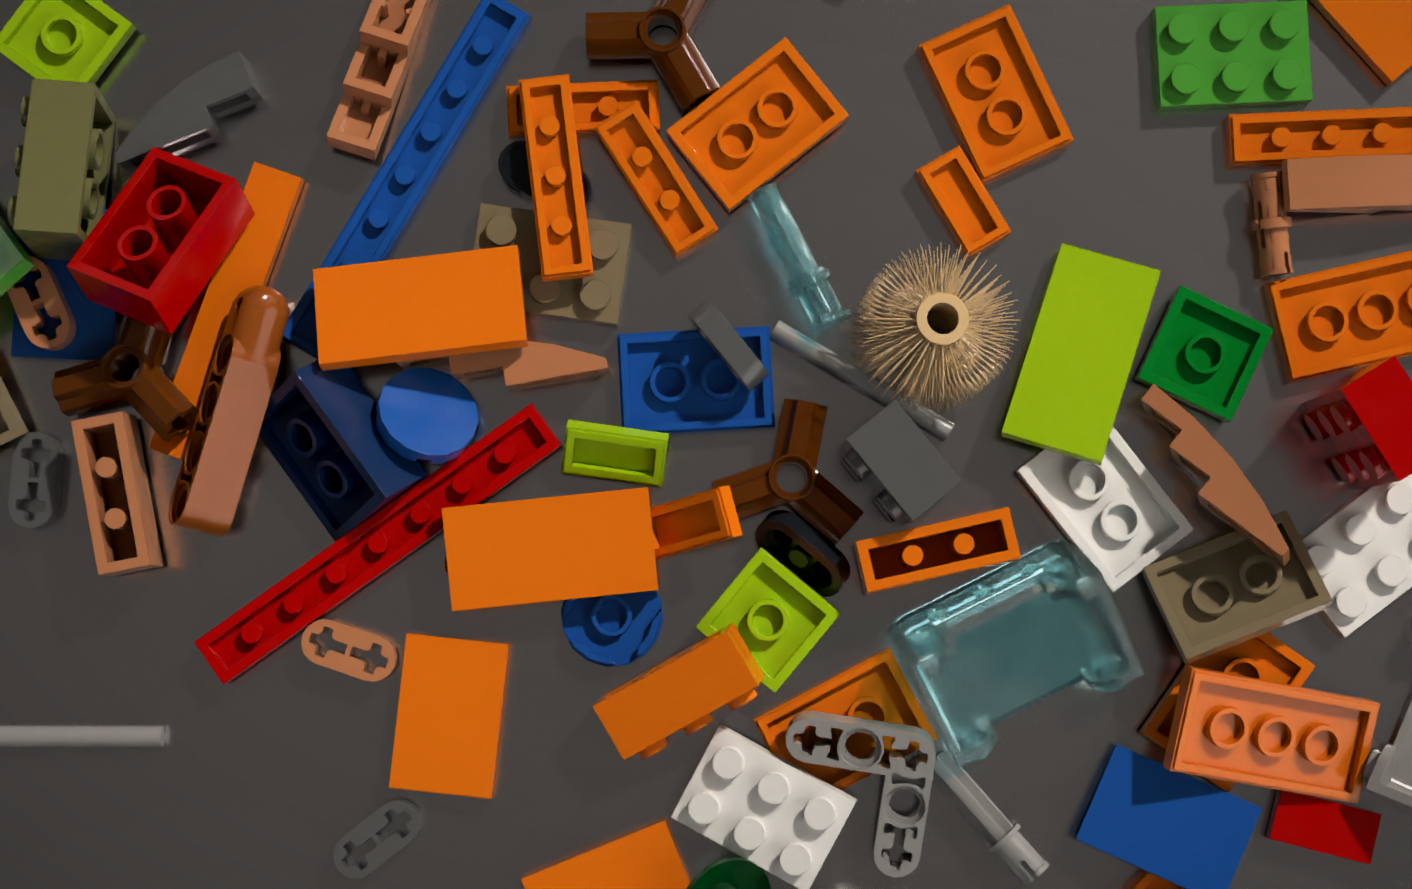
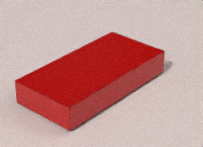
M1277 790L1266 838L1370 865L1382 814L1310 795Z

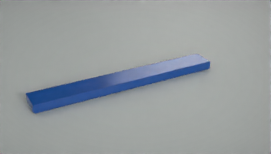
M481 0L320 268L385 261L388 259L532 20L530 14L506 0ZM312 279L289 317L282 339L318 359L314 282Z

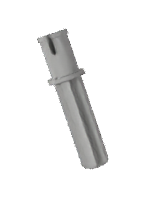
M947 751L939 753L936 756L933 781L990 844L987 850L990 853L996 851L1018 876L1024 886L1029 885L1034 881L1033 877L1035 875L1039 877L1050 864L1043 860L1018 831L1021 828L1018 822L1012 824L956 759Z

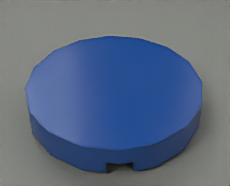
M409 368L396 373L383 386L376 403V427L383 440L400 456L415 462L419 458L430 460L429 464H442L459 457L470 445L479 421L476 402L467 388L450 374L433 368Z
M656 590L564 600L561 608L563 631L572 649L587 661L605 667L628 665L646 655L658 640L663 623L662 602Z

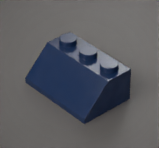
M316 360L294 371L270 397L259 437L336 542L414 487L427 473L417 460L415 462L403 458L385 443L376 427V403L361 384L355 372L351 368L322 371L319 366V360Z

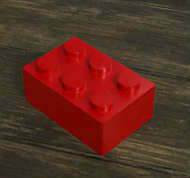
M152 147L66 267L88 300L172 334L255 213L237 179Z
M1396 356L1353 371L1302 403L1308 411L1304 418L1309 429L1318 440L1323 441L1325 439L1336 456L1332 459L1333 466L1342 480L1348 485L1353 483L1356 489L1398 482L1412 474V381Z

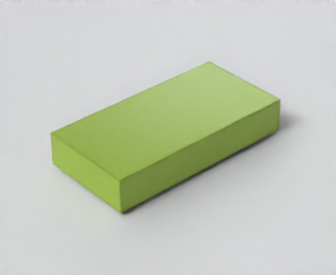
M568 419L565 429L561 473L662 487L669 433Z

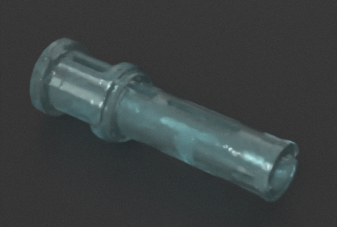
M771 183L750 194L748 200L752 203L769 236L771 244L774 246L791 279V282L788 283V292L791 298H798L811 323L808 331L811 336H814L842 323L852 314L848 307L842 308L829 283V280L832 278L830 271L825 269L824 266L818 267L798 225L778 190L777 183ZM776 216H777V218H778V220H779V222H780V224H781V226H782V228H783V230H784V232H785V234H786V236H787V238H788L790 244L792 245V247H793V249H794V252H792V250H791V248H790V246H789L787 240L785 239V237H784V235H783V233H782V231H781V229H780V227H779V225H778V223H777V221H776V219H775ZM800 263H801V265H802V267H803L805 273H803V271L801 270V268H800V266H799ZM815 294H817V296H818V298H819V300H820V302H821V304H822V306H823V308H824V312H823V310H822V308H821V306H820V304H819V302H818V300H817Z

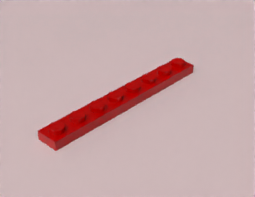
M532 403L464 450L459 457L447 462L194 642L220 681L223 684H228L300 633L312 622L317 621L444 530L441 508L483 503L562 447L561 443Z

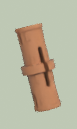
M1282 171L1250 175L1255 220L1250 221L1251 232H1256L1260 277L1292 274L1294 270L1290 254L1288 228L1293 227L1292 217L1287 216V212H1284Z

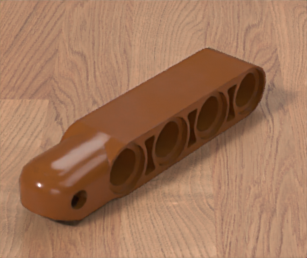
M253 286L246 288L232 302L171 497L168 514L171 525L190 530L195 529L201 533L216 537H223L232 524L278 373L281 357L280 344L288 321L289 308L287 301L279 291L272 287Z

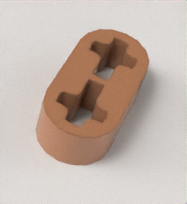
M29 256L35 264L30 271L36 274L41 273L42 278L35 282L41 298L35 299L30 290L24 287L19 288V283L25 280V275L7 293L22 328L31 343L50 351L64 349L71 344L75 337L77 329L75 318L55 272L50 265L36 257ZM45 308L50 317L62 321V325L56 328V338L52 339L48 335L39 333V329L45 326V320L40 309Z
M321 619L308 625L302 634L301 647L308 660L364 681L376 682L387 679L398 666V651L391 640L337 620ZM328 627L333 629L332 638L335 641L347 644L345 653L337 650H328L325 656H321L318 654L320 646L313 642L314 635L324 634ZM375 644H379L382 646L381 655L388 658L386 667H376L374 672L370 673L367 671L368 662L353 656L355 648L369 651L373 650Z

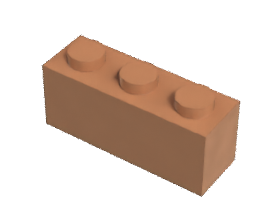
M120 411L71 421L98 575L116 576L162 567L163 560L137 416Z

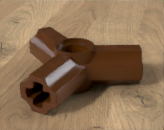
M656 0L652 9L647 12L586 13L587 59H651L683 112L697 107L721 88L689 36L708 0ZM659 25H667L672 27L677 35L671 43L658 45L649 38L651 30Z
M128 316L118 344L112 347L103 358L56 371L54 379L51 380L53 396L64 415L70 417L127 400L153 430L167 442L175 437L183 436L195 424V418L199 410L165 375L161 366L172 334ZM139 365L136 376L127 381L129 372Z
M784 398L772 461L711 482L713 489L726 485L730 486L739 520L787 504L835 546L864 512L816 471L828 410L827 406L803 400ZM790 464L801 468L806 479L804 487L798 492L793 493L781 489L776 478L779 469Z

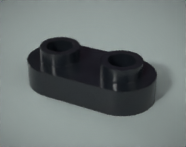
M775 510L769 513L758 526L755 538L759 549L763 547L822 597H830L837 594L848 580L850 565L844 554L796 514L786 510Z

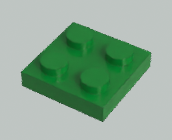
M1180 285L1173 295L1135 380L1150 387L1155 384L1167 395L1226 423L1231 422L1274 329Z

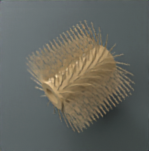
M940 242L939 273L937 246L936 281L935 255L933 251L932 264L930 246V271L927 252L925 249V259L922 246L923 265L917 249L920 270L916 257L914 260L912 256L916 272L912 259L911 263L909 259H906L908 268L903 259L902 264L906 275L902 266L900 268L899 265H896V271L895 268H890L885 264L901 280L905 289L897 282L894 275H891L886 269L887 277L885 278L879 273L880 277H876L878 280L875 281L873 279L874 283L870 284L871 287L869 288L871 290L866 291L867 293L865 294L868 295L866 297L870 299L862 297L867 300L865 301L867 303L861 302L864 304L862 305L864 307L860 308L870 311L859 309L861 311L857 312L867 315H854L863 318H857L855 321L860 323L855 324L868 325L853 327L866 329L855 331L875 333L852 334L868 335L871 337L849 338L867 340L854 342H863V345L851 347L879 344L864 348L872 349L855 354L869 352L860 355L871 356L867 358L870 360L861 364L871 360L874 361V366L871 367V364H869V367L866 368L867 370L864 371L865 374L879 367L868 382L902 358L878 384L879 386L908 358L909 360L882 396L909 365L891 401L907 383L900 404L910 395L911 404L914 397V405L917 394V399L919 395L918 412L921 393L922 409L924 391V406L926 402L927 408V402H929L930 411L931 378L932 408H934V388L938 412V388L940 407L942 399L946 412L944 394L948 404L947 389L952 406L953 395L951 387L954 397L956 394L959 403L960 400L962 401L959 391L963 398V396L965 397L963 389L965 393L967 391L971 395V390L976 392L975 389L977 387L980 389L977 385L978 383L970 376L967 369L975 375L979 383L983 379L973 371L972 367L978 370L986 381L988 380L991 383L988 376L992 374V371L982 366L976 359L986 363L999 376L997 368L994 366L1000 367V364L997 363L999 361L994 359H1000L1002 355L1005 357L1009 355L1003 353L1006 351L993 347L1011 351L1007 349L1010 347L1000 344L1009 343L1014 345V343L1003 340H1017L1007 337L1012 335L999 334L1008 332L1018 333L1016 331L1003 330L1013 328L992 326L1017 325L996 322L1021 320L1000 319L1014 316L988 318L996 315L1018 313L1003 312L992 314L1003 311H994L996 309L1014 304L998 306L1018 301L1017 299L1001 304H993L1005 299L999 298L1008 295L1005 294L995 299L992 298L994 294L1006 286V283L986 293L1000 276L966 300L997 265L962 299H959L984 266L983 264L959 293L978 256L975 257L974 261L971 262L970 266L960 276L967 255H964L963 260L961 259L958 266L957 262L961 245L956 264V255L954 262L952 257L951 264L950 260L948 263L949 245L945 266V249L942 269L943 254ZM924 261H925L926 268H927V278H926V272H925ZM921 266H922V270H923V274H924V281H923V278H922ZM911 270H912L913 273H914V276H915V278H916V281H917L918 286L916 285V283H915L914 280H913V277H912V274H911ZM899 271H900V272L902 273V275L905 277L907 283L902 279V277H901ZM907 273L909 274L912 283L909 281ZM889 276L896 282L900 290L893 285ZM883 278L885 281H887L895 289V291L891 290L885 284V282L883 280L881 281L880 279ZM878 284L887 288L893 296L886 293ZM876 289L885 293L891 300L884 298ZM872 294L883 298L888 304L881 302ZM871 301H874V302H877V303H881V304H883L886 308L880 307V306L874 304V303L871 302ZM870 306L880 308L887 313L879 312ZM872 313H878L883 315L884 317L876 316ZM874 324H886L889 326H878ZM978 333H988V334H994V335H982V334H978ZM989 336H1002V337H1006V338H1009V339H1002V338L989 337ZM988 340H998L1006 343L993 342ZM872 341H878V342H875V343L864 344V343H868V342H872ZM984 342L991 343L996 346L987 345ZM980 346L988 347L1000 354L987 351ZM981 351L987 352V353L993 355L994 357L985 355V354L982 353ZM981 356L986 357L987 359H989L990 361H992L994 364H991V363L985 361ZM974 363L981 366L988 374L979 370ZM937 370H938V374H939V383H938V378H937ZM963 371L971 378L975 387L966 379ZM949 372H950L951 376H952L953 379H954V382H955V385H956V389H955V387H954V385H953V383H952V381H951V379H950ZM954 374H955V375L957 376V378L959 379L960 386L958 385V383H957V381H956V379H955ZM959 374L965 379L968 388L962 382ZM927 387H929L928 401H927Z

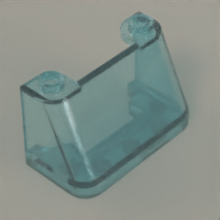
M1057 540L1042 545L1022 555L1020 559L1009 562L905 614L890 629L895 646L957 767L968 762L979 761L989 755L998 739L994 724L1082 680L1094 690L1115 692L1124 688L1129 681L1144 674L1102 573L1083 551L1070 540Z

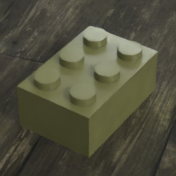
M32 78L30 96H24L22 99L21 123L23 127H26L24 145H18L15 151L14 169L16 176L20 178L18 194L12 195L9 200L8 222L33 254L40 259L70 261L103 216L106 206L116 117L95 83Z

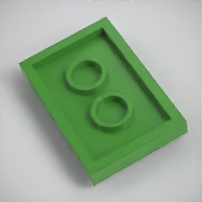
M1307 0L1157 6L1152 10L1157 111L1309 104L1313 100Z

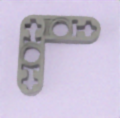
M803 711L796 714L790 720L785 736L786 747L796 760L804 763L884 775L874 839V862L883 874L893 878L911 874L917 868L921 856L936 762L935 743L932 736L924 729L915 726L818 711ZM811 725L816 727L815 732L817 736L832 739V728L841 729L837 741L838 753L829 752L831 741L815 740L813 748L804 747L803 739L795 736V733H804L805 726ZM856 732L869 734L876 743L875 750L866 757L852 755L846 748V741L850 735ZM884 736L892 737L891 748L906 750L909 742L919 743L920 752L927 755L918 756L915 764L906 763L904 753L889 750V761H883L881 758L884 753ZM909 790L917 795L920 803L914 812L899 814L892 809L889 803L891 796L897 791ZM895 826L905 828L903 847L904 851L911 853L902 854L898 862L891 861L890 852L883 850V848H892ZM917 827L915 831L909 828Z

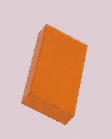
M960 145L915 171L914 174L959 248L961 245L960 250L962 254L967 255L966 260L1012 232Z
M729 485L650 508L656 560L743 535Z

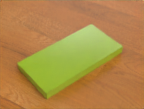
M1064 243L1061 244L1001 431L1002 437L1101 466L1158 285L1161 270Z

